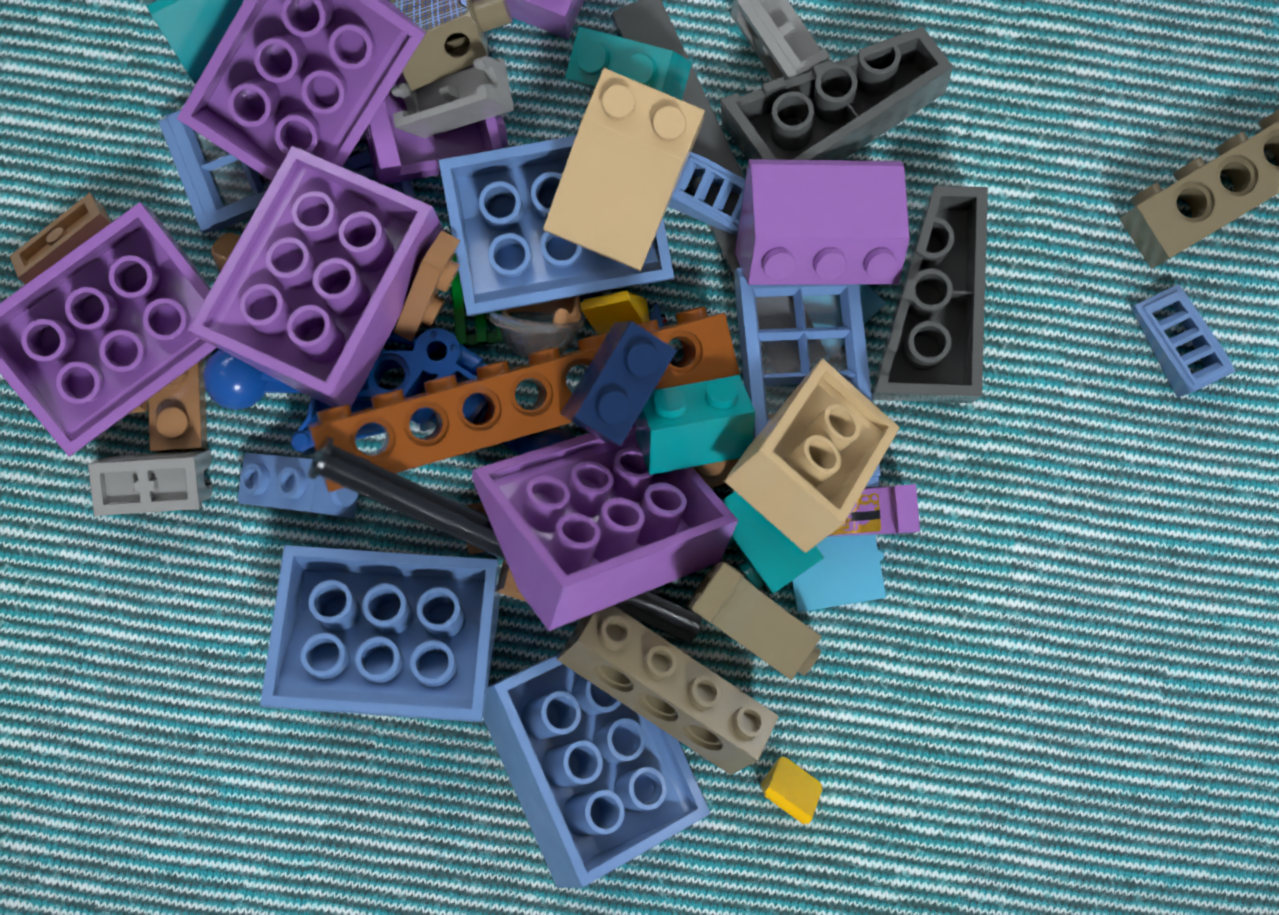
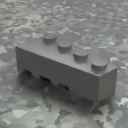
M920 27L859 49L858 54L835 63H833L832 59L814 65L810 72L785 81L783 77L762 84V89L743 96H739L736 93L720 99L722 126L747 160H844L945 94L953 65L924 27Z
M933 187L925 203L871 390L872 400L972 404L982 397L988 187Z

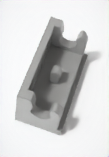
M733 0L730 16L773 80L783 77L784 81L812 71L814 65L830 60L831 56L827 50L820 49L788 0Z
M489 56L477 58L473 61L474 66L455 72L411 91L407 83L393 86L391 89L392 94L396 97L400 96L407 107V111L393 113L395 128L427 138L513 111L505 60L500 57L493 59Z
M210 449L115 455L89 463L88 469L94 516L202 508V502L210 498L213 490L212 485H205L204 470L208 469L212 463Z

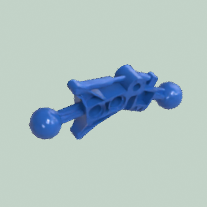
M393 328L385 344L390 345L392 341L414 347L413 351L381 350L350 409L351 412H356L373 407L371 397L398 389H403L405 398L420 394L425 388L424 382L449 375H455L457 383L477 378L474 376L477 374L476 368L485 366L483 363L484 359L460 344L455 336L445 329H429L420 334V336H416L411 342L393 333ZM218 349L207 359L202 374L205 390L211 400L223 408L233 410L254 406L266 393H301L221 349ZM438 353H447L444 359L433 361V358ZM398 368L405 372L404 381L399 387L392 390L381 388V377L386 371ZM480 393L468 396L463 404V414L466 420L470 423H477L486 416L488 403L485 397ZM312 397L310 398L306 420L291 438L292 447L302 455H311L315 452L308 425L319 422L316 412L331 408V406ZM424 407L412 414L410 422L419 426L420 430L425 432L437 425V418L430 408ZM366 423L358 429L355 440L382 434L384 430L378 423ZM558 426L502 442L501 444L521 455L575 438L576 436L570 430Z

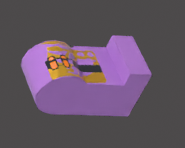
M916 484L864 489L845 523L827 537L912 534L920 532Z

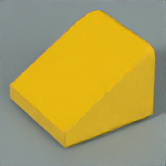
M628 291L584 299L583 302H580L581 311L597 334L608 333L614 322L632 321L638 324L650 321L647 299Z
M781 756L760 784L761 791L766 798L803 825L810 823L822 792V785L817 779L788 758Z

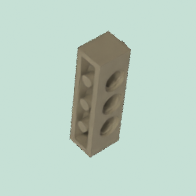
M1279 110L1258 122L1262 131L1253 137L1248 138L1244 131L1238 133L1215 148L1220 155L1216 159L1205 164L1200 156L1173 173L1177 180L1174 184L1162 190L1157 182L1130 199L1134 208L1119 219L1151 269L1279 193ZM1264 148L1272 152L1276 159V166L1266 160L1263 152ZM1220 173L1227 175L1232 180L1234 192L1227 190L1222 185ZM1177 198L1188 203L1192 212L1191 218L1185 217L1180 213L1177 208Z
M614 605L581 618L557 659L730 775L759 760L779 717Z

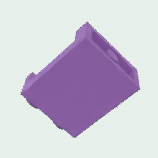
M400 74L394 86L407 83L403 74ZM391 90L364 132L376 182L382 185L441 175L439 160L502 149V147L507 146V131L502 116H494L427 138L395 128L393 113L407 111L404 100L400 96L396 97L393 95Z

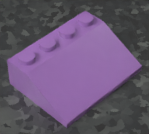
M244 0L176 119L271 181L292 146L343 167L427 32L388 0Z
M292 146L188 331L194 336L305 395L331 407L349 404L351 408L401 315L423 258L441 230L444 231L443 226L433 206Z
M139 202L0 303V374L70 457L217 349V347L188 331L211 287L155 213L149 207Z
M636 421L621 446L604 442L593 434L588 433L473 469L471 476L518 590L548 631L719 563L738 523V519L693 467L649 475L636 439Z

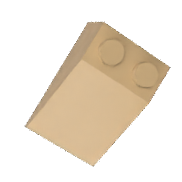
M604 68L582 118L543 231L641 272L702 127L705 110Z
M822 358L745 450L724 482L806 553L845 523L900 427Z

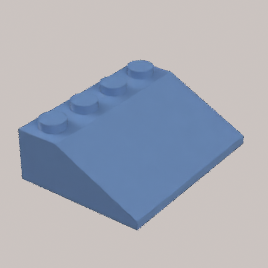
M576 135L439 160L452 236L460 240L455 253L457 263L460 264L459 275L467 316L674 279L664 219L660 224L641 272L543 231Z
M284 545L260 706L264 708L483 722L501 594L496 592L501 572L498 560Z
M559 652L489 684L483 719L556 887L583 888L711 813L679 741L557 660L561 653Z

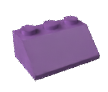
M748 160L735 248L736 258L748 285L899 284L910 239L905 170L901 161Z

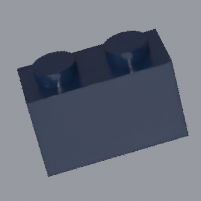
M632 321L614 322L560 415L604 442L621 446L677 350Z

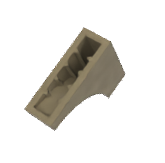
M725 562L716 563L712 566L686 603V606L790 680L794 678L797 672L805 676L821 654V650L816 645L822 636L749 583L742 574Z

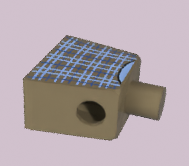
M391 0L394 6L427 32L402 71L411 91L474 65L473 61L477 58L488 56L487 31L513 23L507 0Z

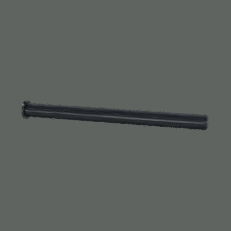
M327 436L321 443L308 472L309 478L314 480L317 476H321L506 560L487 515L334 445V438ZM651 591L614 605L630 617L685 642H692L702 629V617L698 613Z

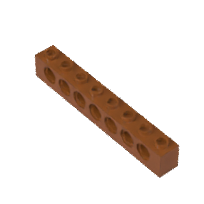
M701 306L676 313L677 323L659 328L657 319L637 324L667 344L673 338L678 339L684 349L681 362L676 366L669 363L654 390L740 374L725 313L707 314L706 307ZM608 333L577 340L579 350L560 355L558 346L527 354L529 364L509 369L507 360L476 368L478 378L457 383L455 375L424 382L426 392L405 398L403 389L371 397L373 407L356 412H351L349 404L318 411L316 413L319 422L308 425L315 453L323 440L330 436L334 438V445L394 473H398L572 423V421L560 415L572 395L566 384L567 373L575 365H580L586 371ZM529 378L538 388V398L531 407L523 409L516 402L515 390L522 380ZM480 393L487 400L488 411L481 421L470 423L464 417L463 404L471 394ZM428 407L436 415V428L427 437H415L410 430V418L416 410ZM375 422L380 424L384 430L385 440L383 445L374 452L360 451L355 441L358 429L366 423ZM323 478L328 492L345 488Z

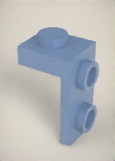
M246 453L244 455L238 492V502L240 504L355 518L359 494L347 488L328 492L323 477L317 476L314 480L309 478L308 472L313 459Z

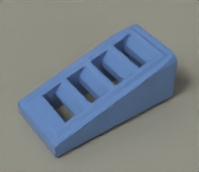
M691 152L668 207L737 236L746 179L703 156ZM692 175L701 178L694 197L685 192ZM712 183L721 187L713 207L704 202ZM732 191L739 194L740 197L732 215L729 216L723 213L722 210Z
M1180 284L1131 307L1176 397L1195 392L1236 372L1226 352ZM1173 304L1177 313L1158 322L1152 313ZM1182 322L1186 331L1169 339L1164 330ZM1192 341L1195 350L1180 356L1176 347ZM1201 359L1205 368L1192 374L1187 365Z

